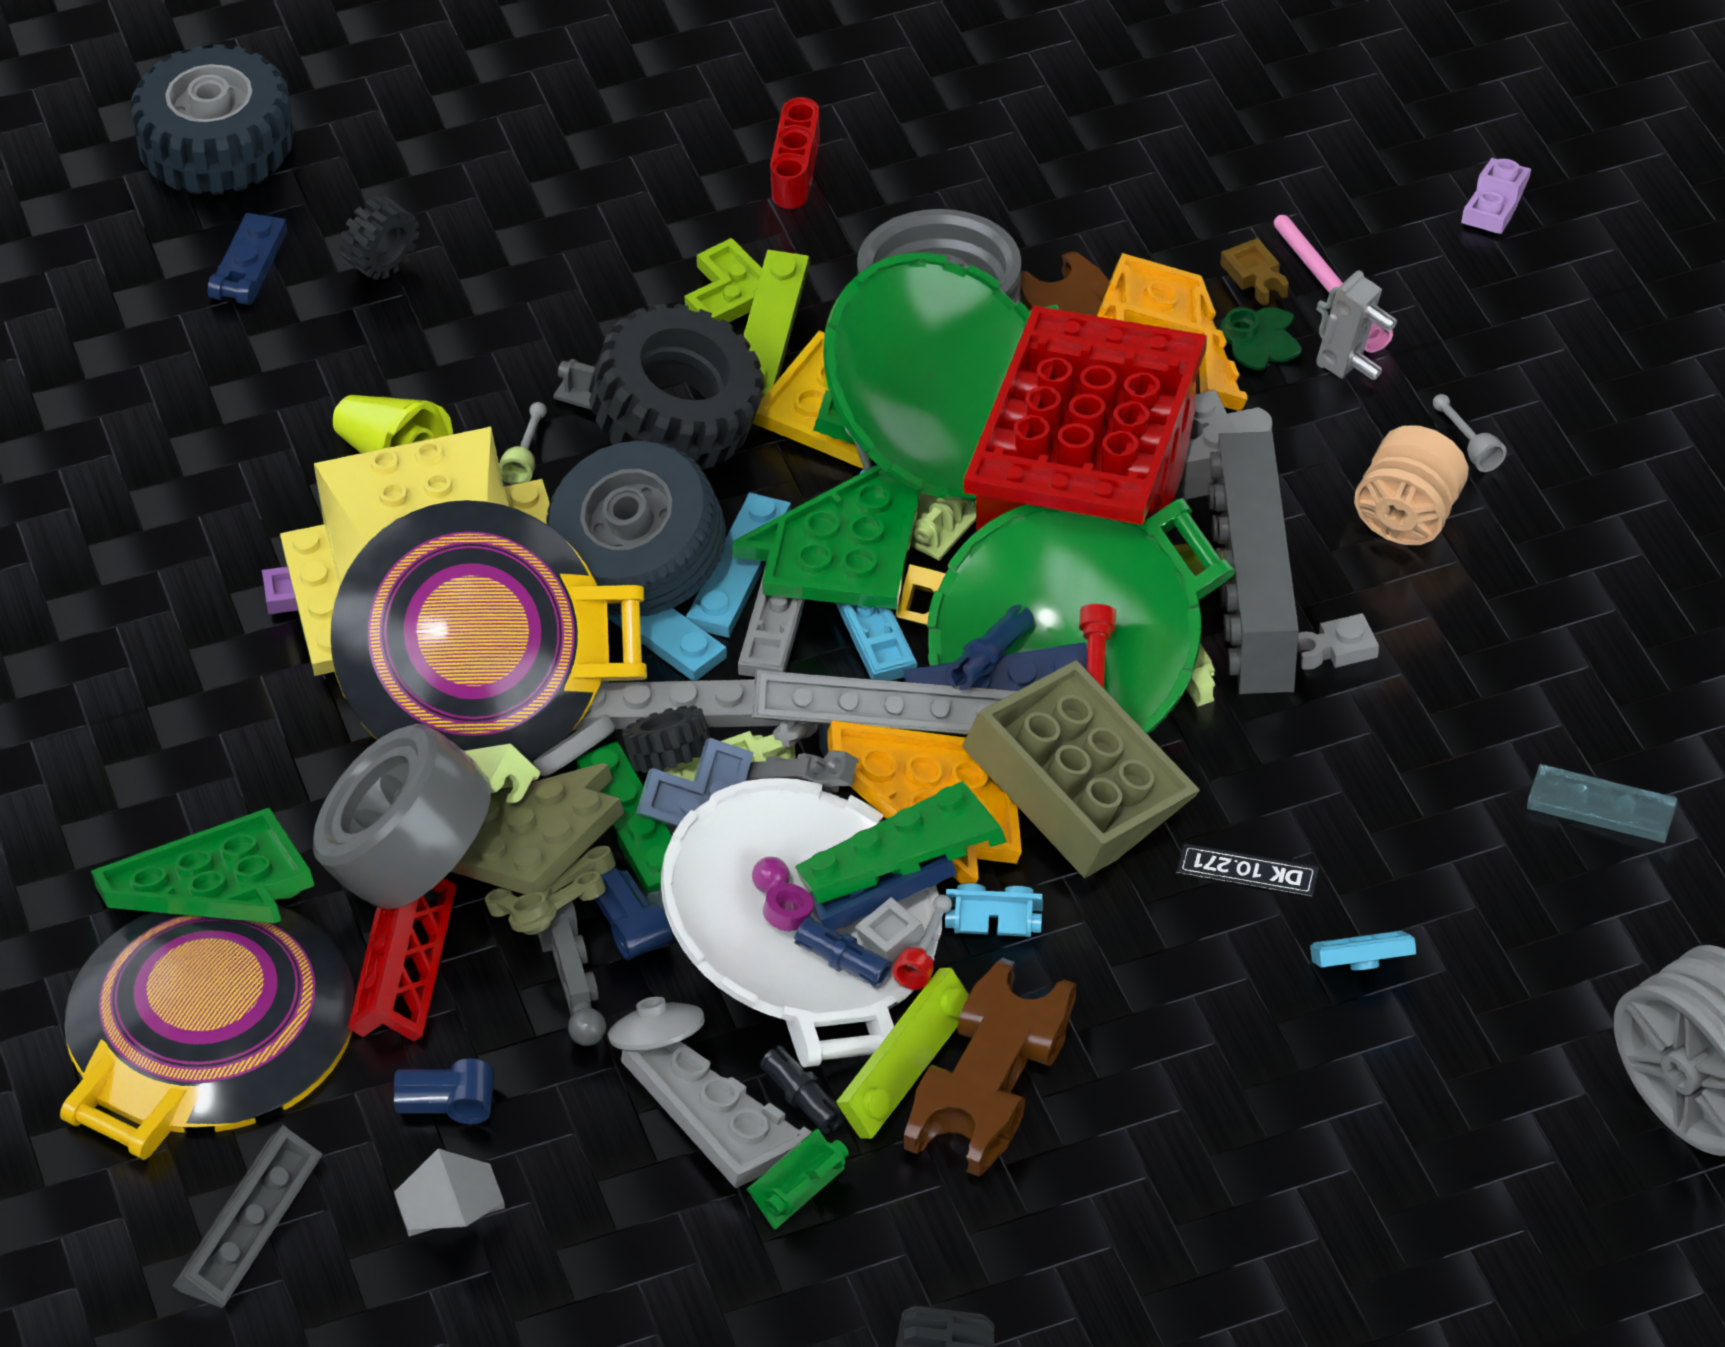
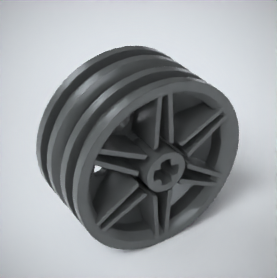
M930 209L900 215L873 230L862 243L858 253V274L870 265L894 255L906 253L946 256V261L965 268L971 264L1001 282L998 288L1008 295L1016 305L1021 301V255L1016 242L996 223L972 213L948 209Z

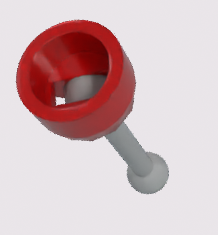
M939 895L934 899V912L925 930L926 934L922 937L919 946L906 948L898 955L894 963L892 975L905 988L912 990L923 989L929 983L933 974L934 961L926 952L943 914L949 912L952 907V901L946 895Z

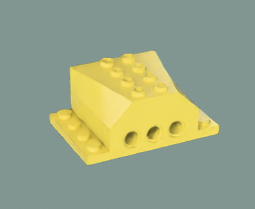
M491 427L314 463L324 524L280 533L314 676L335 672L330 645L331 619L338 590L347 570L365 545L395 520L430 505L449 501L472 500L512 507L547 524L546 515L548 514L547 510L550 503L542 479L503 486Z

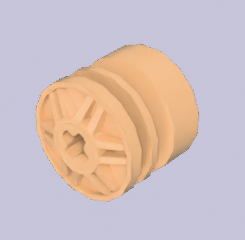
M1401 426L1389 431L1382 440L1372 459L1371 466L1365 472L1362 481L1355 491L1354 504L1360 518L1372 531L1387 540L1399 544L1422 545L1434 540L1442 530L1445 520L1451 512L1452 505L1458 499L1467 481L1469 467L1465 456L1452 440L1438 431L1426 427Z

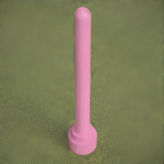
M1286 215L1277 216L1274 221L1275 228L1324 288L1330 293L1332 288L1340 287L1343 282L1290 218ZM1372 322L1364 350L1373 353L1386 347L1392 339L1393 330L1387 332Z

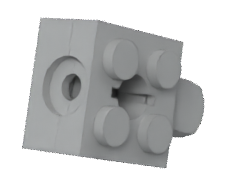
M1216 390L1196 394L1195 413L1184 472L1174 501L1181 498L1186 500L1208 495V483H1216V479H1211L1209 457L1210 452H1218V434L1272 431V418L1268 412L1257 407L1227 414Z

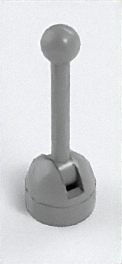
M1439 394L1434 397L1433 407L1437 411H1443L1470 440L1467 447L1468 457L1476 468L1481 472H1489L1496 469L1506 457L1507 450L1504 444L1490 433L1476 435L1450 406V400L1446 395Z

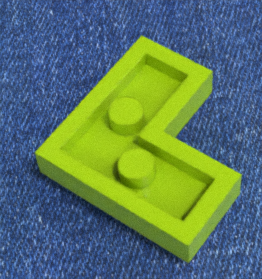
M732 238L697 254V267L712 283L685 295V305L689 306V310L699 312L700 309L712 313L711 317L720 322L724 319L728 323L749 313L762 268Z

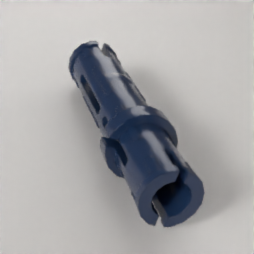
M1014 605L984 635L968 642L963 648L964 652L946 669V678L951 686L955 688L962 679H965L959 685V690H966L973 685L979 676L987 675L995 669L998 658L1016 643L1020 637L1032 629L1034 625L1032 612L1025 607L1019 615H1016L1021 610L1022 605Z

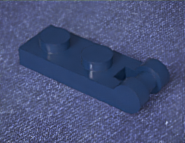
M251 213L245 214L217 273L212 274L208 283V297L210 299L223 301L227 297L236 299L238 304H253L287 234L286 219Z

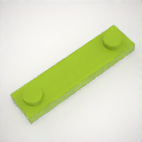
M767 250L744 332V337L751 345L749 352L755 351L761 363L760 370L764 375L765 385L762 391L763 397L780 376L810 266L809 256L773 250Z
M939 968L929 983L836 1101L860 1138L872 1139L958 1027L959 1017L969 994L952 968Z

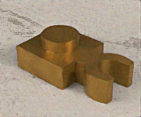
M1258 238L1221 252L1222 267L1242 290L1253 286L1255 288V298L1260 304L1264 306L1269 304V290L1277 291L1282 298L1288 297V280L1279 273L1280 263Z

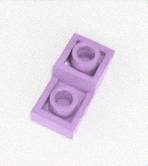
M1491 158L1479 175L1477 190L1463 210L1461 223L1502 234L1523 194L1531 169L1519 166L1513 160Z

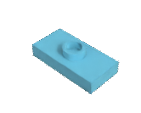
M1404 931L1315 942L1313 945H1310L1313 963L1320 967L1350 963L1351 970L1377 968L1380 966L1379 959L1416 954L1414 937Z

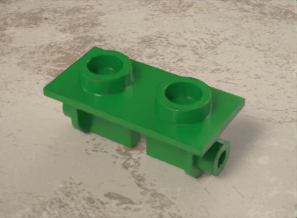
M817 1128L747 1188V1191L773 1229H777L845 1169L843 1166L846 1163L845 1158L849 1155L848 1149L839 1140H835L832 1143L827 1142Z

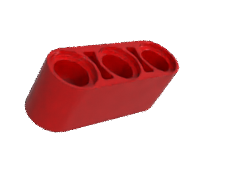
M797 97L790 99L784 104L771 158L772 200L779 207L786 209L797 208L807 202L820 144L819 106L809 98Z

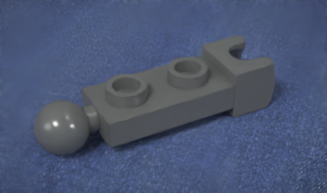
M570 901L556 910V916L551 920L550 926L538 933L543 952L551 950L553 952L571 1014L568 1032L574 1042L582 1046H592L600 1042L604 1037L607 1029L606 1021L599 1011L591 1007V1001L599 999L593 972L584 973L582 964L588 963L583 937L578 935L576 911L573 901Z

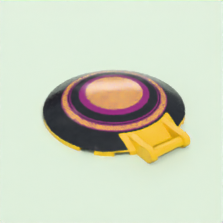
M472 500L449 501L415 510L382 529L359 552L347 570L338 590L331 619L330 645L335 675L344 698L347 699L361 724L376 740L396 729L414 724H423L430 726L447 737L463 751L511 744L531 762L559 744L572 732L592 704L601 681L647 679V664L642 663L640 602L644 601V587L639 585L597 586L585 562L560 534L539 519L518 509L497 503ZM621 603L623 663H609L607 604Z
M277 905L281 921L277 923L149 912L133 920L115 932L94 951L81 968L68 996L64 1023L66 1043L71 1061L74 1062L83 1080L65 1100L60 1112L61 1119L74 1126L83 1124L127 1146L130 1154L146 1160L171 1131L185 1133L186 1127L210 1126L215 1127V1132L232 1130L255 1124V1117L280 1106L283 1110L292 1107L316 1089L332 1072L348 1046L353 1032L348 1029L355 1000V990L349 966L342 952L320 927L302 915L280 905ZM99 1104L140 1124V1126L136 1129L95 1107Z

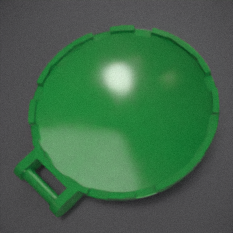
M906 253L882 259L860 272L843 289L830 312L826 324L823 349L825 375L832 400L844 425L861 449L884 471L907 486L934 497L963 502L976 501V495L964 493V477L1032 310L1029 311L1021 301L1016 305L1008 295L998 288L1001 282L971 264L965 268L946 261V256L933 253ZM1051 305L1046 307L1060 310L1058 305Z
M1183 498L1177 499L1145 520L1143 525L1026 504L1010 510L987 523L974 533L948 564L949 569L943 577L938 591H934L927 622V628L929 629L930 666L954 662L964 652L963 648L968 642L984 635L1012 606L1018 604L1022 606L1016 615H1019L1027 607L1034 616V625L1031 630L1020 637L1003 655L1086 642L1087 647V639L1083 637V631L1079 629L1080 608L1088 604L1109 605L1117 611L1116 630L1111 633V638L1106 641L1104 689L1148 735L1169 715L1179 702L1194 672L1201 641L1199 600L1227 582L1234 575L1235 570L1227 559L1219 557L1190 516L1192 509ZM1174 527L1178 529L1206 569L1197 576H1194L1165 535Z

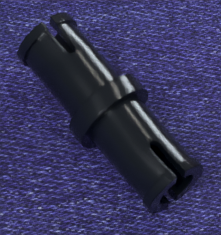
M782 1045L777 1046L776 1051L771 1049L765 1054L761 1060L760 1068L767 1072L786 1092L785 1099L792 1107H800L823 1134L830 1133V1128L833 1131L842 1124L845 1115L834 1100L820 1087L821 1080L814 1072H806Z

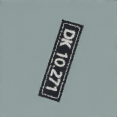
M1184 844L1177 873L1312 896L1319 867Z

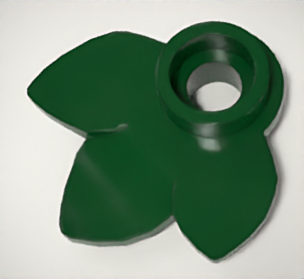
M1271 307L1263 308L1257 312L1249 308H1235L1228 312L1221 323L1220 330L1223 331L1226 342L1232 345L1234 358L1247 368L1264 370L1268 360L1272 362H1287L1298 357L1302 351L1298 342L1285 331L1294 319V314L1288 311Z

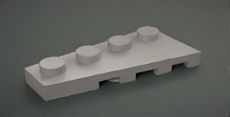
M681 1041L649 1050H622L621 1062L735 1188L762 1176L811 1133L805 1127L798 1130L784 1120L785 1113L771 1103L763 1106L746 1094V1086L733 1077L727 1079L716 1074L710 1069V1061Z

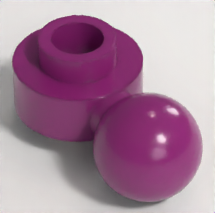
M774 856L760 859L752 870V880L759 891L767 894L763 906L764 918L777 929L797 931L803 920L811 917L814 904L812 896L804 888L789 884L790 871L782 859Z

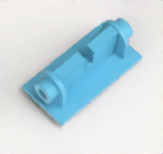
M960 884L957 886V890L946 889V896L951 899L952 907H955V909H950L946 913L945 928H954V933L988 935L989 917L998 918V935L1031 937L1032 932L1041 933L1042 914L1033 913V911H1043L1042 894H1035L1033 889L1024 886H1009L1005 888V892L986 891V887L979 884Z

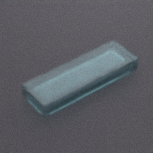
M1540 764L1528 798L1527 809L1665 843L1675 813L1677 798Z

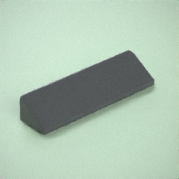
M282 1125L269 1138L174 1282L173 1287L184 1294L223 1308L323 1154Z

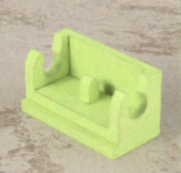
M511 744L464 751L488 777L491 793H495L502 788L513 787L507 796V803L520 801L531 781L537 780L541 773Z

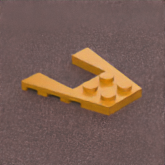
M1122 253L1097 316L1207 335V348L1199 368L1200 393L1216 390L1224 407L1242 411L1248 400L1246 392L1239 391L1236 383L1239 373L1234 361L1228 360L1225 354L1224 347L1227 342L1223 331L1217 330L1214 325L1213 319L1216 313L1202 276Z

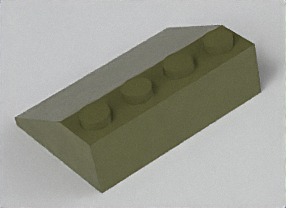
M1077 660L979 711L962 745L968 754L1084 878L1118 860L1193 799L1199 792V788Z

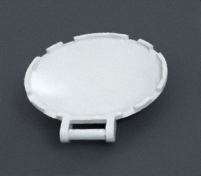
M765 778L745 781L713 793L707 802L700 805L694 811L690 810L672 835L665 852L661 871L662 901L672 932L692 963L718 988L755 1010L786 1020L798 1060L802 1067L819 1066L822 1060L873 1055L894 1027L889 1009L902 1002L914 991L903 987L894 979L892 968L896 959L890 965L892 967L886 981L878 989L845 970L838 972L830 968L828 961L794 944L796 940L794 937L797 931H783L773 927L766 921L763 915V906L767 894L762 893L755 887L752 880V870L760 859L768 856L778 857L789 868V884L798 885L809 892L801 882L795 866L811 858L814 854L849 839L857 832L882 822L881 820L884 815L852 795L846 800L822 791V784L787 778ZM936 885L898 901L901 906L922 922L924 930H926L934 912L933 901L939 896ZM812 912V913H811V918H813L815 921L818 922L817 918L815 917L814 913ZM867 916L834 931L841 935L846 933L857 938L859 945L878 954L858 937L855 928ZM942 918L926 952L928 956L932 957L933 961L938 940L941 936ZM922 938L915 942L911 947H918ZM865 1022L869 1035L819 1041L815 1027Z

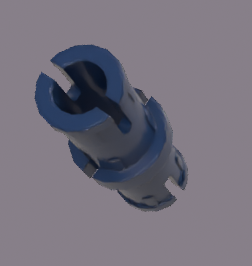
M811 917L803 920L795 934L794 939L796 940L794 944L828 961L830 968L838 972L845 970L861 978L876 989L883 985L891 971L892 966L890 965L892 961L859 945L857 938L848 933L841 935Z

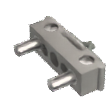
M1361 271L1355 272L1340 287L1332 288L1327 303L1320 300L1317 304L1316 310L1322 315L1319 328L1322 343L1316 362L1320 368L1325 367L1341 379L1353 368H1356L1370 379L1376 380L1380 376L1382 368L1363 355L1372 322L1390 332L1395 327L1397 320L1377 306L1382 288L1365 278ZM1331 308L1330 315H1328L1326 309Z

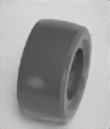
M414 724L396 729L381 737L357 757L328 794L315 824L313 839L315 858L337 881L360 899L377 908L386 910L403 907L434 888L465 855L486 818L491 799L489 779L478 764L460 747L430 726Z

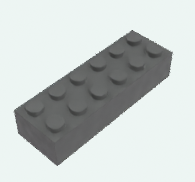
M1272 431L1219 433L1218 452H1210L1209 457L1211 479H1216V483H1208L1209 510L1214 509L1217 511V515H1212L1213 542L1221 544V548H1216V552L1221 559H1227L1235 570L1234 575L1227 582L1219 586L1220 606L1229 611V614H1224L1223 619L1225 642H1230L1233 645V648H1228L1229 676L1237 675L1239 694L1294 692L1299 629Z

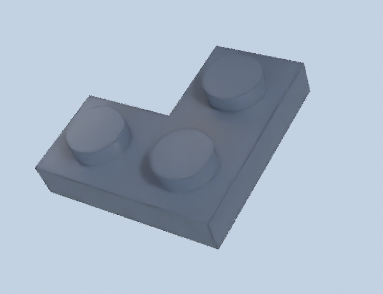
M709 738L705 741L694 781L654 768L649 769L636 815L677 828L690 810L694 811L700 805L707 802L713 793L731 785L745 782L754 752Z

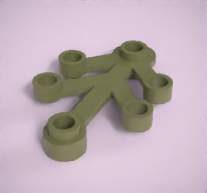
M598 846L585 853L584 857L575 861L544 892H530L516 897L512 890L501 887L488 893L485 897V902L490 914L494 917L510 914L509 923L513 930L529 935L537 934L550 926L551 920L556 916L557 909L578 897L580 900L588 901L601 896L606 890L601 874L612 870L616 862L610 847ZM573 881V883H571L570 885H568V886H566L565 888L559 890L560 888L564 887L565 885H567V884H569L570 882Z

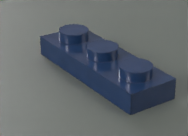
M946 854L920 862V871L905 876L887 873L879 876L878 884L824 903L818 904L812 896L814 903L812 912L819 923L835 931L870 915L890 897L898 902L919 891L937 885L939 882L956 875L952 860L948 861Z

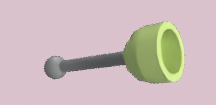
M536 402L530 407L531 419L520 447L508 449L500 460L499 467L502 479L512 485L529 482L534 473L535 458L528 449L539 420L547 414V408L541 402Z

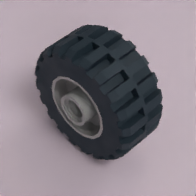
M213 44V48L203 49L201 45L191 47V50L186 53H181L180 51L169 55L166 62L160 60L150 69V74H144L132 96L131 112L140 159L153 176L161 182L165 180L168 186L179 191L183 187L191 194L201 195L202 191H211L212 195L224 194V190L234 189L237 192L246 189L247 184L251 182L258 184L265 180L269 171L274 173L283 163V158L287 157L292 147L294 127L287 83L276 66L269 63L266 58L256 52L250 55V52L245 48L236 46L234 49H227L225 45Z

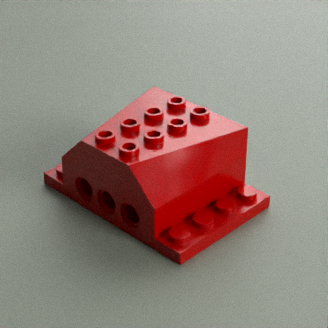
M1034 305L964 477V493L976 495V530L981 529L1000 515L1026 504L1143 525L1145 520L1172 503L1184 472L1195 413L1196 376L1207 348V335Z

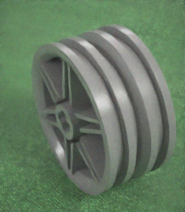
M1702 945L1692 948L1679 959L1664 967L1660 973L1651 976L1638 987L1623 995L1618 1001L1614 1013V1033L1618 1051L1627 1073L1642 1098L1659 1119L1676 1135L1695 1148L1713 1155L1725 1156V949L1712 945Z

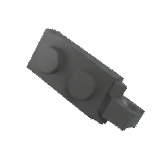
M831 750L824 758L805 753L799 754L797 759L769 756L766 758V761L751 762L746 781L765 778L799 779L822 784V791L835 793L838 792L839 786L853 785L854 781L852 779L856 763H858L859 759L847 752Z

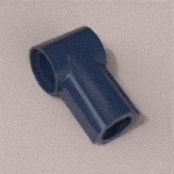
M615 867L609 872L601 874L606 890L594 900L611 924L614 941L620 953L627 961L672 942V930L662 908L657 903L649 904L627 870L620 871Z
M472 1058L461 1059L455 1062L451 1069H398L395 1072L394 1079L395 1112L447 1113L451 1119L462 1124L471 1125L484 1122L490 1117L494 1070L487 1062Z

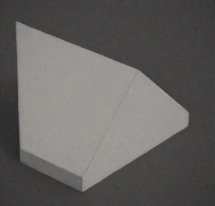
M437 1149L394 1192L408 1236L438 1228L466 1227L487 1213L505 1208L504 1200L489 1163Z

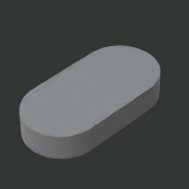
M607 713L575 731L559 744L536 758L532 763L541 772L540 775L546 777L606 738L614 731L615 726Z

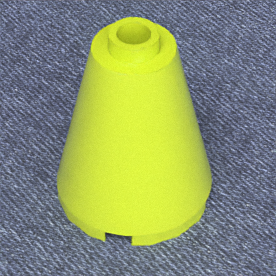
M349 395L340 401L333 414L335 432L360 453L453 435L450 417L443 407L425 400Z

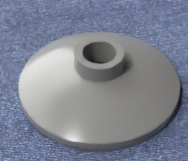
M650 997L640 1001L636 1005L637 1010L617 1021L610 1028L608 1037L612 1046L622 1050L639 1051L660 1048L679 1042L697 1032L704 1024V1013L701 1008L695 1005L676 1002L666 1003L663 997Z

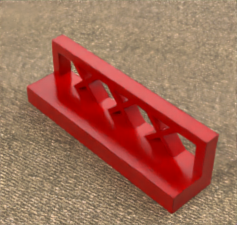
M443 878L432 888L433 891L439 894L437 906L432 908L429 907L423 895L400 908L390 910L376 909L348 1029L365 1037L384 1024L413 1042L423 1036L457 885ZM421 920L429 936L428 944H420L413 929L415 921ZM412 957L420 973V980L412 983L404 967L405 959ZM404 996L412 1013L410 1020L393 1010L396 997Z

